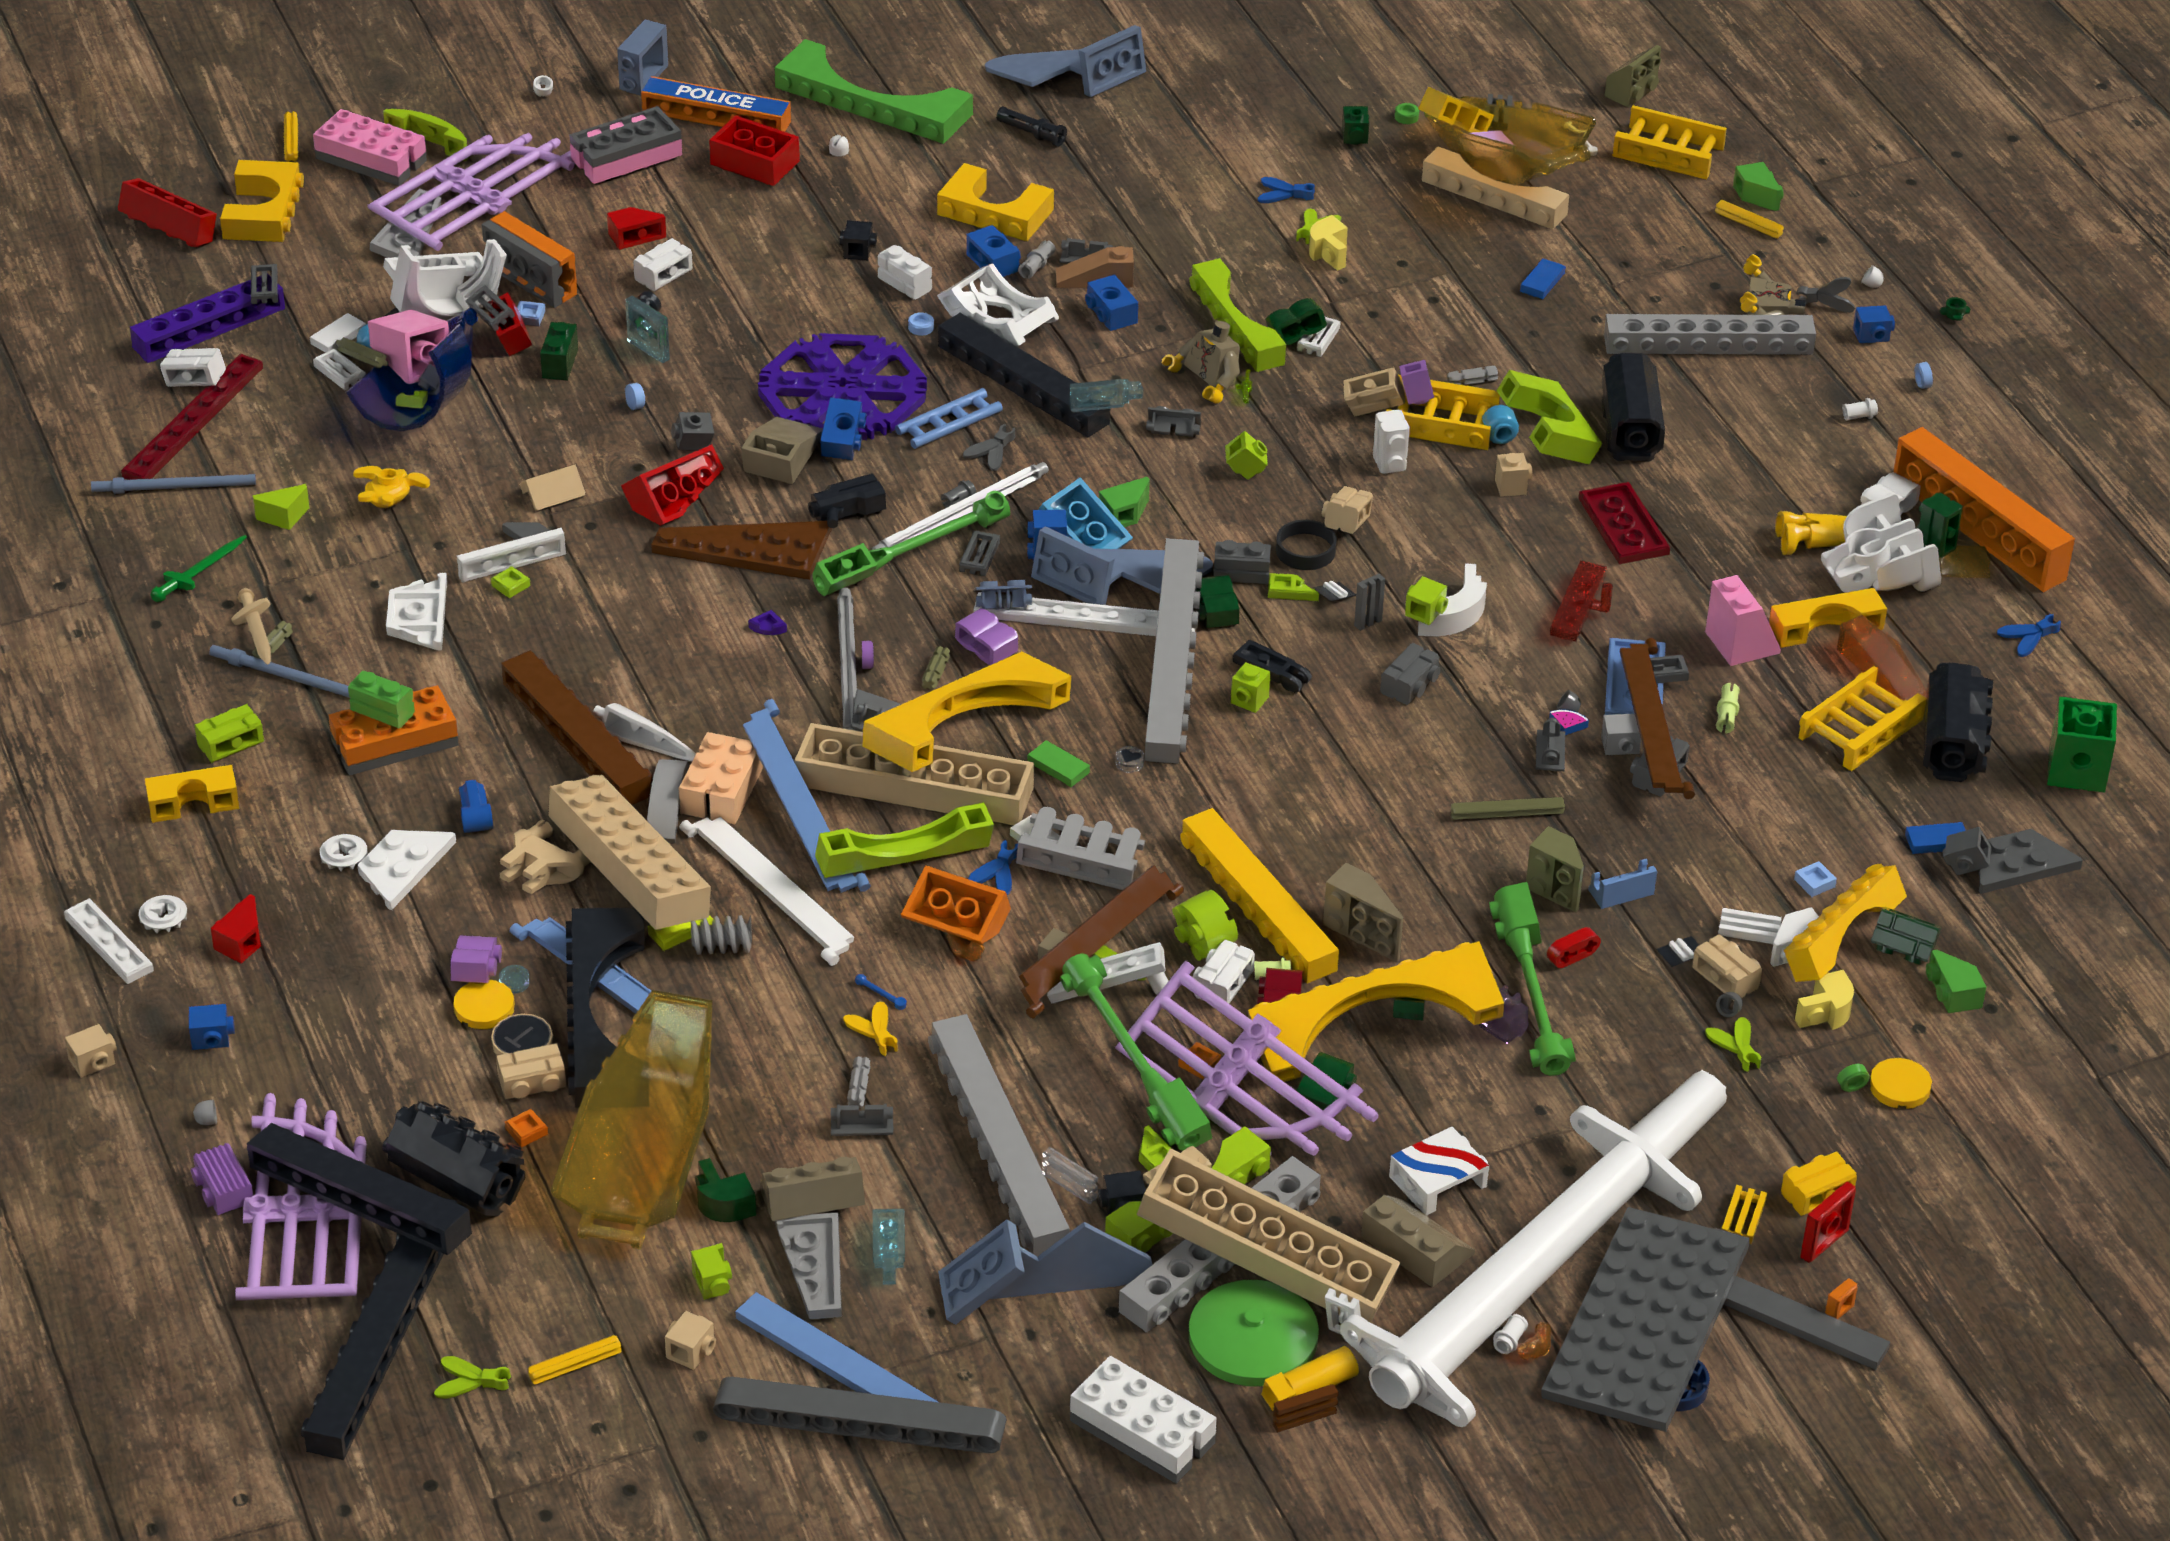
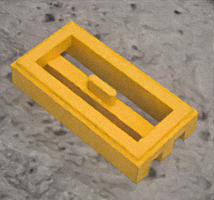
M1736 1185L1721 1231L1749 1238V1244H1752L1766 1202L1767 1192L1761 1191L1760 1195L1754 1194L1755 1189L1749 1188L1748 1192L1742 1191L1743 1186ZM1739 1200H1745L1735 1231H1731L1730 1227ZM1751 1202L1757 1203L1747 1235L1742 1234L1741 1232Z

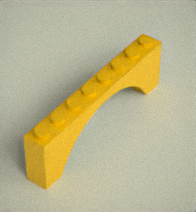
M1021 651L865 720L862 747L910 772H914L932 764L934 737L931 731L944 720L961 712L989 706L1021 705L1045 709L1055 708L1070 701L1071 675Z
M1480 941L1475 943L1465 942L1459 944L1454 949L1444 952L1434 951L1426 957L1414 961L1411 959L1404 960L1397 966L1387 969L1377 968L1367 975L1360 977H1347L1333 985L1316 986L1311 991L1299 995L1289 994L1281 1000L1272 1003H1259L1252 1009H1248V1018L1253 1020L1258 1013L1272 1022L1281 1030L1276 1038L1305 1059L1311 1044L1329 1023L1344 1012L1367 1002L1394 997L1423 999L1446 1006L1465 1017L1473 1025L1503 1017L1504 1001ZM1267 1048L1261 1055L1264 1067L1283 1082L1301 1077L1300 1070L1270 1048Z

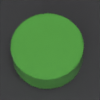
M1411 103L1399 104L1395 108V119L1402 124H1413L1419 119V109Z
M1853 1064L1844 1068L1838 1074L1837 1081L1843 1091L1853 1092L1864 1087L1869 1081L1870 1075L1863 1064Z

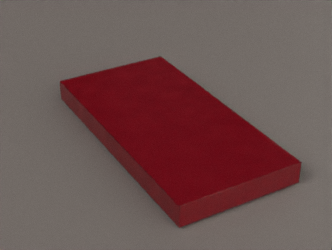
M1630 482L1579 491L1578 499L1619 565L1670 555L1669 544Z

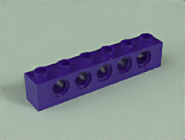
M267 273V291H272V277ZM262 275L257 277V292H262ZM248 280L130 327L132 348L147 363L167 356L171 349L183 350L285 309L283 288L278 284V302L273 303L272 299H267V303H262V299H257V304H252L251 280Z

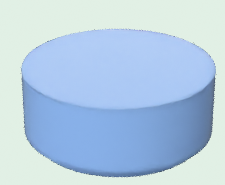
M915 313L908 319V329L914 335H928L934 330V318L927 313Z
M1927 362L1917 363L1914 367V375L1918 387L1921 389L1932 387L1933 377L1929 364Z
M639 383L626 385L625 397L631 410L642 409L645 405V394L642 386Z

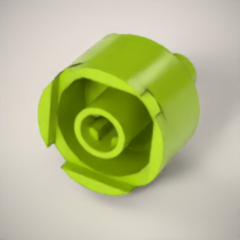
M1213 890L1201 892L1172 908L1178 925L1174 928L1175 935L1182 944L1187 942L1191 946L1192 954L1198 961L1207 958L1209 951L1217 949L1224 940L1235 942L1238 939V930L1234 918L1229 921L1225 914L1229 910L1228 906Z

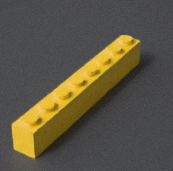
M1213 808L1183 819L1182 833L1180 835L1183 846L1186 849H1190L1196 856L1198 863L1211 873L1214 881L1225 889L1231 901L1239 905L1246 918L1254 922L1259 928L1261 935L1264 938H1268L1274 945L1277 953L1286 960H1291L1292 970H1303L1302 978L1307 984L1337 972L1339 949Z

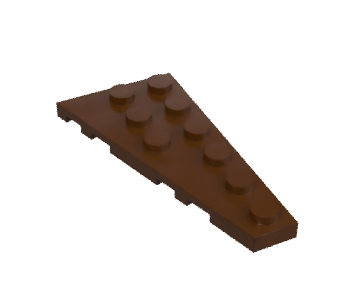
M827 521L659 528L651 548L652 553L810 580L832 528L828 527Z

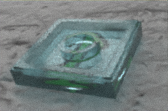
M634 296L625 299L628 342L662 363L670 360L668 318Z

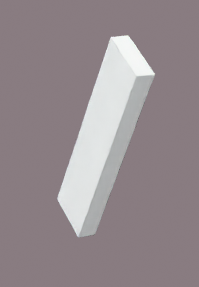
M562 528L457 555L459 578L461 582H466L503 572L511 566L517 568L565 555L564 532Z
M90 898L64 911L65 919L127 984L154 971L150 960Z

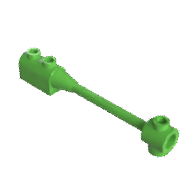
M990 491L985 498L973 503V512L894 546L868 550L865 544L862 543L817 562L813 571L815 587L823 596L833 594L842 588L872 576L874 572L898 555L975 522H978L982 527L991 526L1010 516L1009 503L1001 492Z
M1523 882L1505 886L1495 893L1494 901L1489 902L1492 919L1499 918L1500 922L1495 923L1498 940L1505 939L1506 944L1511 947L1521 963L1541 1036L1534 1043L1535 1049L1529 1050L1533 1068L1540 1066L1542 1073L1545 1075H1560L1569 1068L1571 1062H1576L1571 1038L1564 1039L1560 1034L1552 1033L1532 961V945L1540 944L1542 940L1528 883Z
M1077 954L1068 959L1062 967L1063 975L1060 976L1064 989L1067 993L1075 990L1077 995L1082 997L1089 995L1141 1074L1149 1097V1104L1151 1106L1146 1108L1148 1116L1153 1124L1161 1121L1165 1129L1161 1130V1134L1165 1142L1170 1147L1176 1144L1183 1151L1190 1146L1197 1147L1212 1139L1209 1120L1181 1078L1179 1077L1168 1083L1154 1068H1151L1099 990L1103 983V978L1107 977L1105 967L1097 955L1089 958L1086 954Z

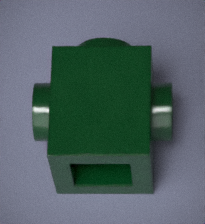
M1343 106V143L1353 145L1368 144V106Z

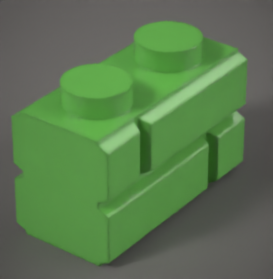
M361 671L348 686L349 697H351L349 700L350 710L401 728L415 712L414 702L412 701L413 689L400 685L396 681L385 679L372 672Z

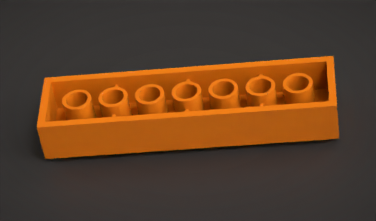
M1920 427L1899 438L1893 472L1921 486L1919 494L1921 502L1936 493H1942L1949 497L1950 501L1954 500L1961 504L1962 513L1959 530L2042 592L2067 580L2075 541L2072 535L1924 427Z

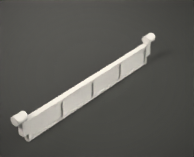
M707 817L694 824L684 820L680 824V829L687 836L693 837L698 833L825 948L821 952V957L831 966L838 963V955L849 950V943L854 941V936L721 817L713 821Z

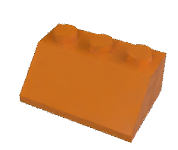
M925 865L901 913V917L979 944H984L999 934L1011 907L1005 891Z

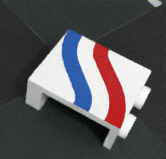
M1450 1127L1392 1154L1389 1177L1421 1212L1427 1216L1436 1211L1437 1194L1472 1178L1481 1189L1487 1187L1489 1164L1484 1156L1479 1155L1470 1146L1466 1137L1461 1136L1453 1127Z

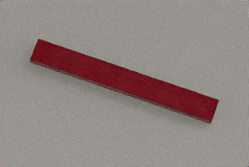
M239 354L226 367V371L215 386H207L121 470L122 477L127 480L152 479L263 369V362Z

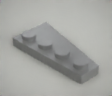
M419 188L404 205L427 191ZM441 197L435 198L405 216L404 219L413 223L441 206ZM388 222L370 242V251L387 258L398 257L401 245H409L411 247V254L413 256H420L425 243ZM433 223L421 230L429 234Z
M838 1213L810 1214L776 1220L775 1225L809 1319L842 1317Z

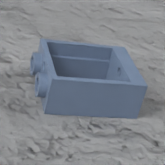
M645 19L619 46L617 53L620 90L641 95L650 77H659L668 67L666 25Z

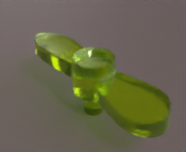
M1246 369L1245 380L1242 381V384H1235V389H1242L1244 403H1249V392H1252V381H1249L1250 369Z

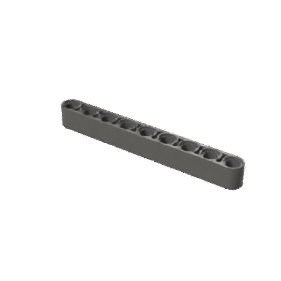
M725 1377L721 1380L713 1407L715 1415L728 1421L980 1453H995L1000 1450L1007 1421L1003 1413L988 1408L740 1377Z

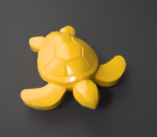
M365 466L357 468L353 472V477L372 480L365 485V492H361L358 495V501L371 502L378 508H388L400 503L408 495L411 486L428 488L430 486V479L424 474L414 472L407 475L404 469H381L378 466Z

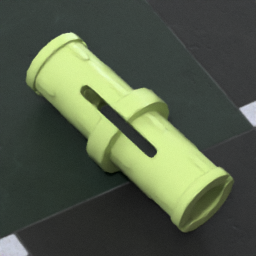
M1726 683L1722 686L1721 700L1717 704L1718 720L1716 728L1722 732L1723 725H1726L1725 733H1730L1734 730L1735 716H1737L1739 711L1737 701L1740 689L1734 684L1733 690L1730 691L1731 683Z

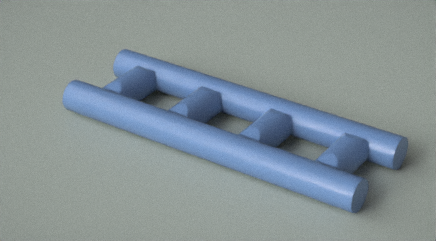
M981 388L895 426V430L898 435L909 432L914 437L910 440L911 446L916 449L1001 412L1003 407L999 401L992 404L987 403L984 400L987 398V392L984 388ZM974 404L979 409L968 414L962 408ZM950 413L958 418L949 423L941 419V417ZM927 423H931L935 427V429L926 433L919 428Z

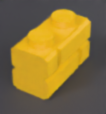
M1837 1151L1827 1156L1818 1155L1806 1165L1789 1168L1783 1175L1781 1192L1783 1197L1790 1204L1792 1203L1793 1208L1803 1216L1810 1213L1845 1182L1848 1181L1855 1186L1857 1175L1849 1164H1845V1160Z

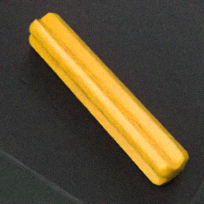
M287 111L284 114L285 160L288 162L291 160L295 162L298 159L297 113L294 111L291 113Z
M1720 200L1716 204L1715 212L1721 216L1775 239H1778L1783 234L1784 227L1779 223L1724 200Z
M612 1335L531 1365L528 1368L529 1378L533 1384H539L617 1355L621 1352L620 1341L617 1336Z

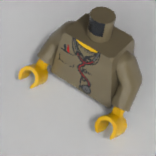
M1752 254L1746 260L1743 267L1746 274H1754V277H1751L1749 292H1745L1740 298L1741 309L1747 312L1746 315H1804L1806 300L1790 299L1792 287L1789 284L1771 280L1764 270L1758 269L1762 265L1760 258Z
M1217 321L1213 329L1199 331L1178 350L1176 356L1165 355L1161 363L1169 366L1167 370L1178 372L1182 366L1181 361L1184 359V365L1211 385L1203 390V398L1217 404L1223 399L1222 390H1227L1229 386L1235 385L1236 377L1240 372L1238 362L1240 347L1239 344L1228 337L1230 325L1223 321Z

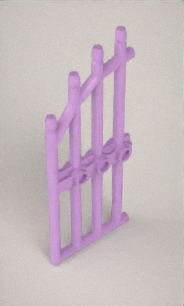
M530 133L523 134L508 144H490L493 138L491 135H486L368 204L367 207L426 245L439 251L443 246L440 240L485 213L491 215L502 213L506 210V207L512 204V201L509 200L511 197L561 167L571 171L575 163L571 159V151L561 156L551 153L552 150L561 144L558 138L551 139L536 148L524 146L532 140ZM509 154L523 156L483 181L472 177ZM471 155H488L466 169L454 166ZM538 159L550 162L502 192L491 189L494 185ZM432 178L442 182L394 212L385 207ZM449 190L460 193V195L413 223L404 219L405 216ZM468 201L478 204L477 207L432 234L421 230Z
M1186 960L1128 1031L1134 1042L1145 1032L1205 1077L1195 1092L1188 1087L1187 1089L1205 1116L1230 1135L1242 1127L1218 1110L1229 1095L1271 1126L1248 1128L1260 1139L1288 1138L1306 1153L1313 1156L1318 1153L1319 1148L1302 1133L1319 1126H1324L1330 1132L1336 1133V1136L1340 1139L1349 1141L1352 1133L1334 1119L1347 1106L1362 1114L1369 1121L1374 1122L1378 1118V1113L1358 1098L1364 1091L1361 1087L1353 1083L1348 1090L1279 1041L1276 1037L1281 1030L1272 1022L1258 1013L1253 1020L1249 1019L1189 974L1195 967ZM1181 984L1244 1029L1233 1044L1170 999ZM1162 1008L1224 1053V1056L1214 1068L1151 1022ZM1119 1042L1116 1045L1115 1049H1117L1119 1052H1121L1123 1055H1125L1127 1058L1131 1060V1058ZM1267 1048H1270L1338 1099L1324 1110H1321L1257 1063V1060ZM1143 1054L1151 1068H1154L1168 1083L1176 1079ZM1249 1071L1310 1117L1289 1125L1237 1085Z
M268 1093L264 1098L262 1116H252V1128H261L262 1131L270 1123H273L282 1128L289 1129L298 1135L307 1136L323 1143V1146L336 1150L355 1160L362 1161L363 1163L366 1161L367 1143L363 1136L356 1138L354 1152L336 1137L337 1115L333 1110L327 1111L324 1120V1130L306 1123L307 1104L302 1098L297 1099L295 1103L293 1119L275 1117L276 1098L274 1094ZM257 1171L255 1195L245 1197L243 1206V1223H252L247 1287H236V1300L356 1296L362 1217L313 1195H300V1190L288 1185L287 1194L284 1196H268L269 1176ZM349 1219L344 1283L325 1284L329 1222L332 1220ZM317 1220L312 1285H292L297 1223L300 1221ZM268 1222H285L279 1286L260 1287L265 1224Z

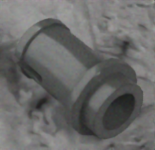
M969 480L960 481L957 487L941 495V500L947 499L943 502V505L947 508L975 494L976 488Z

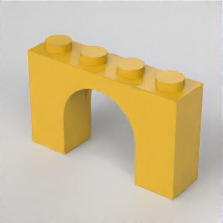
M238 160L234 173L236 194L266 196L273 199L258 205L225 204L220 217L222 238L227 240L283 242L286 232H290V217L295 215V202H299V188H303L304 175L299 172L298 162Z
M966 163L958 169L937 194V215L980 228L993 225L1004 235L1028 241L1054 210V189L1031 183L1021 196L1012 202L993 204L980 200L979 198L986 191L987 169Z

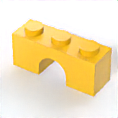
M1429 86L1418 107L1419 110L1451 125L1454 124L1471 133L1487 132L1494 117L1493 114Z
M232 765L145 778L152 823L181 818V807L193 800L207 803L210 813L239 809Z

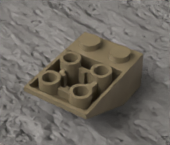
M780 417L773 418L753 430L742 446L744 472L793 484L820 442L823 428Z
M1345 863L1326 881L1323 925L1378 952L1382 956L1398 962L1401 951L1403 916L1370 874Z

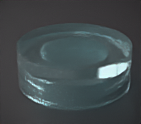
M521 965L507 966L500 971L499 982L509 987L512 993L523 992L530 984L529 971Z

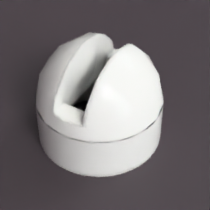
M543 75L536 77L533 83L535 94L539 97L549 96L553 90L552 79Z
M841 135L833 136L829 143L830 154L834 156L848 154L849 143L847 138L841 137Z
M1871 266L1864 274L1862 283L1870 288H1878L1883 283V273L1875 266Z

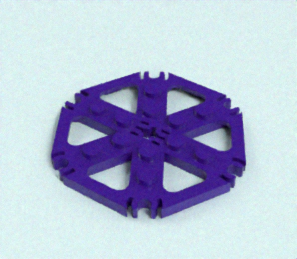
M819 333V337L815 334L812 335V342H806L803 338H799L800 345L795 340L766 365L759 374L758 395L775 417L824 428L823 422L826 419L830 397L862 402V412L867 414L865 428H860L859 434L862 435V440H867V437L871 440L874 439V431H880L884 436L887 435V429L892 433L895 430V426L905 421L926 399L927 377L901 345L897 347V342L886 345V338H879L878 335ZM830 345H863L865 348L844 366L830 348ZM797 355L807 362L813 373L784 372L780 370V367ZM897 359L909 372L906 376L876 375L889 362ZM777 396L809 398L798 408L788 409ZM872 400L903 402L894 411L883 413L879 411Z

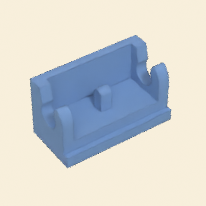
M1647 859L1639 861L1637 871L1599 881L1600 872H1596L1591 876V885L1588 890L1601 909L1650 896L1655 891L1657 870L1654 866H1650L1647 869Z

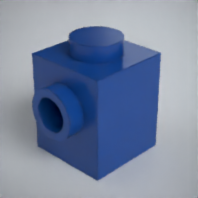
M1887 306L1856 307L1853 330L1858 342H1888L1891 331H1894L1895 320L1894 316L1890 315Z
M226 1004L189 1007V1032L192 1050L229 1047V1034H235L234 1017L227 1014Z

